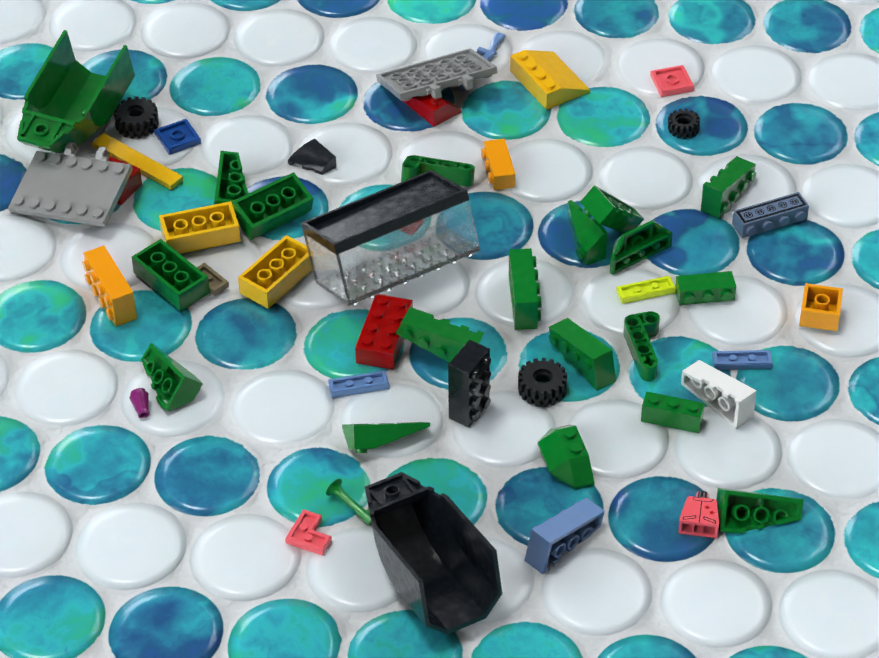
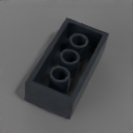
M469 340L448 364L449 419L468 428L479 419L481 412L487 409L491 402L489 398L491 389L490 348L472 340Z

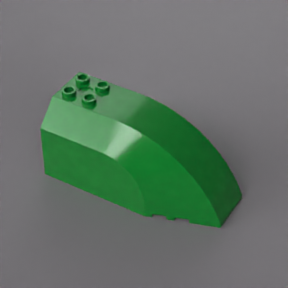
M64 30L25 93V104L22 108L23 115L22 120H20L17 140L22 144L59 154L65 151V147L69 142L75 143L78 148L108 122L135 77L128 47L123 45L106 76L91 73L75 59L68 32Z

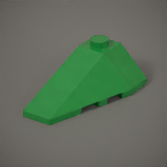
M718 488L716 498L719 517L718 530L743 533L749 530L801 520L804 499Z

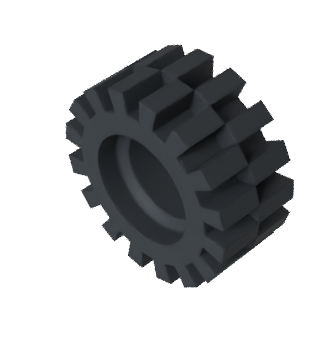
M679 109V112L674 110L668 116L669 133H672V136L677 135L679 139L680 137H683V139L688 137L690 139L692 135L695 137L700 130V117L698 113H693V110L688 111V109H685V111Z

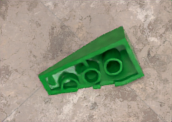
M572 200L568 201L567 215L577 257L586 266L606 259L607 231L595 219H591L587 213H583L579 205Z
M149 344L141 361L146 374L151 377V387L156 390L157 402L166 411L170 412L193 401L203 383L154 344Z
M430 422L342 424L348 449H354L355 453H367V449L377 448L430 427Z

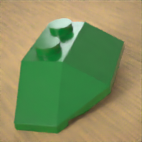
M651 220L622 234L614 242L610 259V274L613 275L671 247L673 233Z
M565 425L551 428L537 442L549 474L569 484L574 490L594 486L589 454L575 425Z

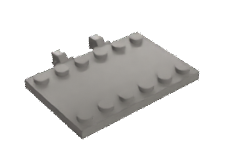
M469 48L376 74V78L381 85L398 99L408 101L412 97L426 96L428 94H431L434 99L441 98V91L447 87L463 85L465 89L470 90L474 88L473 82L476 79L489 78L498 72L494 64Z
M71 142L66 145L65 151H62L61 154L36 151L8 209L12 213L106 227L132 173L133 167L131 164L109 161L110 153L106 147H99L96 157L93 156L92 159L77 157L78 147L75 143Z

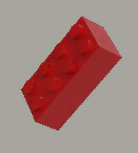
M381 294L375 295L355 346L356 363L394 369L404 342V338L397 335L396 331L409 307L413 308V300Z

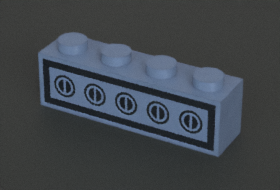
M799 192L733 211L732 225L741 238L753 236L806 220L808 218L809 205Z

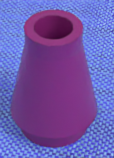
M144 388L132 390L129 399L138 417H148L150 415L148 392Z

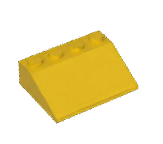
M523 50L510 55V72L546 110L590 93V89L554 52Z

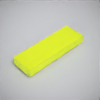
M665 276L617 286L616 292L621 303L625 304L676 293V287L671 277Z

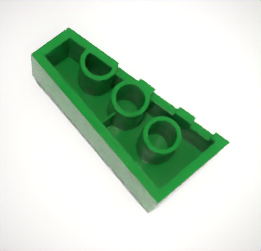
M220 151L214 205L232 202L248 194L238 152Z
M736 156L726 165L725 170L720 169L717 176L713 175L710 178V183L705 182L703 184L701 211L720 219L724 213L729 211L733 202H737L739 195L746 191L748 184L755 180L757 174L755 172L756 164Z
M595 185L580 201L585 207L583 209L585 213L591 217L593 216L600 225L617 230L621 234L637 228L644 220L634 207Z
M569 318L549 326V340L551 344L560 351L597 391L616 382L612 349Z

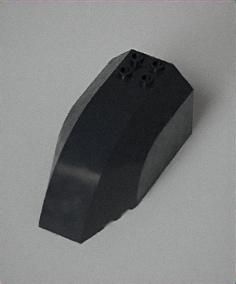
M403 472L365 486L374 539L381 562L396 590L425 626L445 634H450L486 619L503 594L497 550L449 496L444 493L440 495L434 492V488L430 486H422L420 481Z

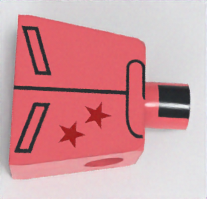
M698 491L696 497H687L679 520V534L711 538L718 537L719 517L717 501L708 498L709 494L706 491Z

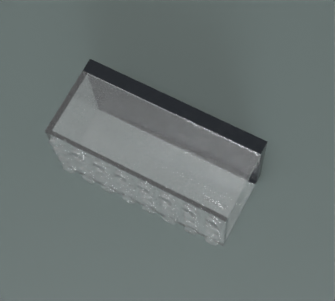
M433 170L301 223L316 283L348 306L357 305L364 299H370L375 297L376 294L390 291L395 286L406 284L409 280L423 277L428 272L440 270L447 264H454L459 259L470 257L480 251L467 189Z

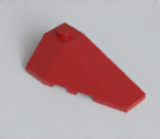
M431 94L415 96L411 100L403 101L433 127L461 113V109L451 101L442 97L434 99Z

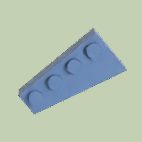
M585 498L580 502H576L570 508L562 510L556 516L548 518L544 523L534 526L530 531V539L524 561L541 574H544L548 570L547 565L551 562L556 564L561 560L560 555L564 551H572L579 539L584 541L601 527L605 511L588 498Z

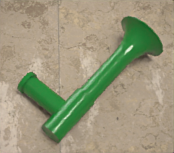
M341 479L333 481L327 488L326 495L338 496L369 526L372 525L369 508L365 510L346 494L341 487Z

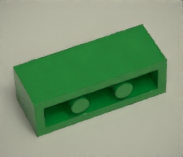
M732 271L676 276L675 287L679 305L735 300L736 283Z
M646 391L642 404L641 422L699 433L703 421L705 403Z

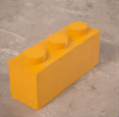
M505 139L484 141V149H481L482 159H485V170L489 171V183H492L494 190L514 188L516 174Z

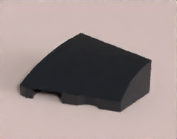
M314 138L294 152L288 159V164L293 165L296 163L302 165V169L313 170L315 173L323 175L336 168V156Z

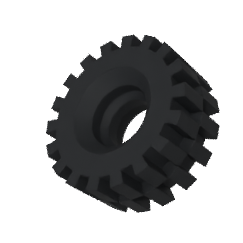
M130 97L127 98L128 101L122 100L121 104H118L113 114L115 127L120 135L123 134L124 137L129 135L132 139L135 136L142 138V135L147 137L149 132L152 134L154 129L158 128V110L156 104L152 103V100L148 99L146 101L145 97L141 99L139 97L131 99Z
M538 358L533 359V363L529 360L526 362V366H521V370L518 373V393L522 395L524 401L527 399L528 404L535 403L537 407H539V404H543V407H548L549 403L553 406L556 401H562V397L564 398L567 392V372H565V368L561 367L559 362L554 364L552 359L546 361V358H542V361H538ZM539 379H545V380H548L549 382L540 383V382H537V380H539Z

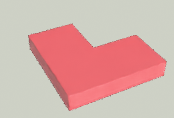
M303 509L285 541L292 546L323 556L332 542V536L316 531L322 521V515Z

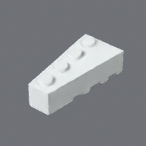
M700 360L682 371L681 385L736 429L753 418L757 390Z

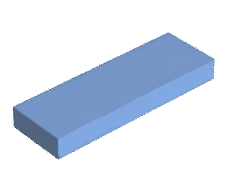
M771 350L712 352L713 366L717 370L772 369L773 366Z
M386 370L328 380L332 398L390 389Z

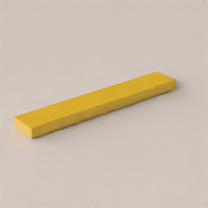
M105 133L92 142V147L98 150L99 147H106L110 157L140 168L142 175L170 190L183 181L182 175Z

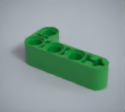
M417 155L407 156L402 163L401 182L433 170L460 186H472L474 183L475 166L472 164Z
M653 311L631 314L624 319V338L641 379L645 381L655 380L658 370V359L649 337L658 334L660 316Z

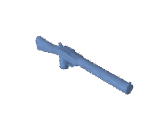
M495 33L489 50L478 47L477 53L483 55L482 57L490 62L494 55L498 54L495 50L505 39L506 35ZM463 85L458 86L460 92L466 91Z

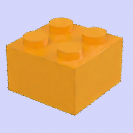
M805 283L799 326L837 331L843 288Z

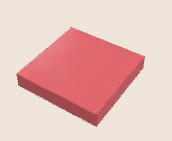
M683 65L650 71V76L661 97L694 91V85Z

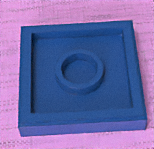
M187 119L154 130L155 136L169 155L201 144V138Z

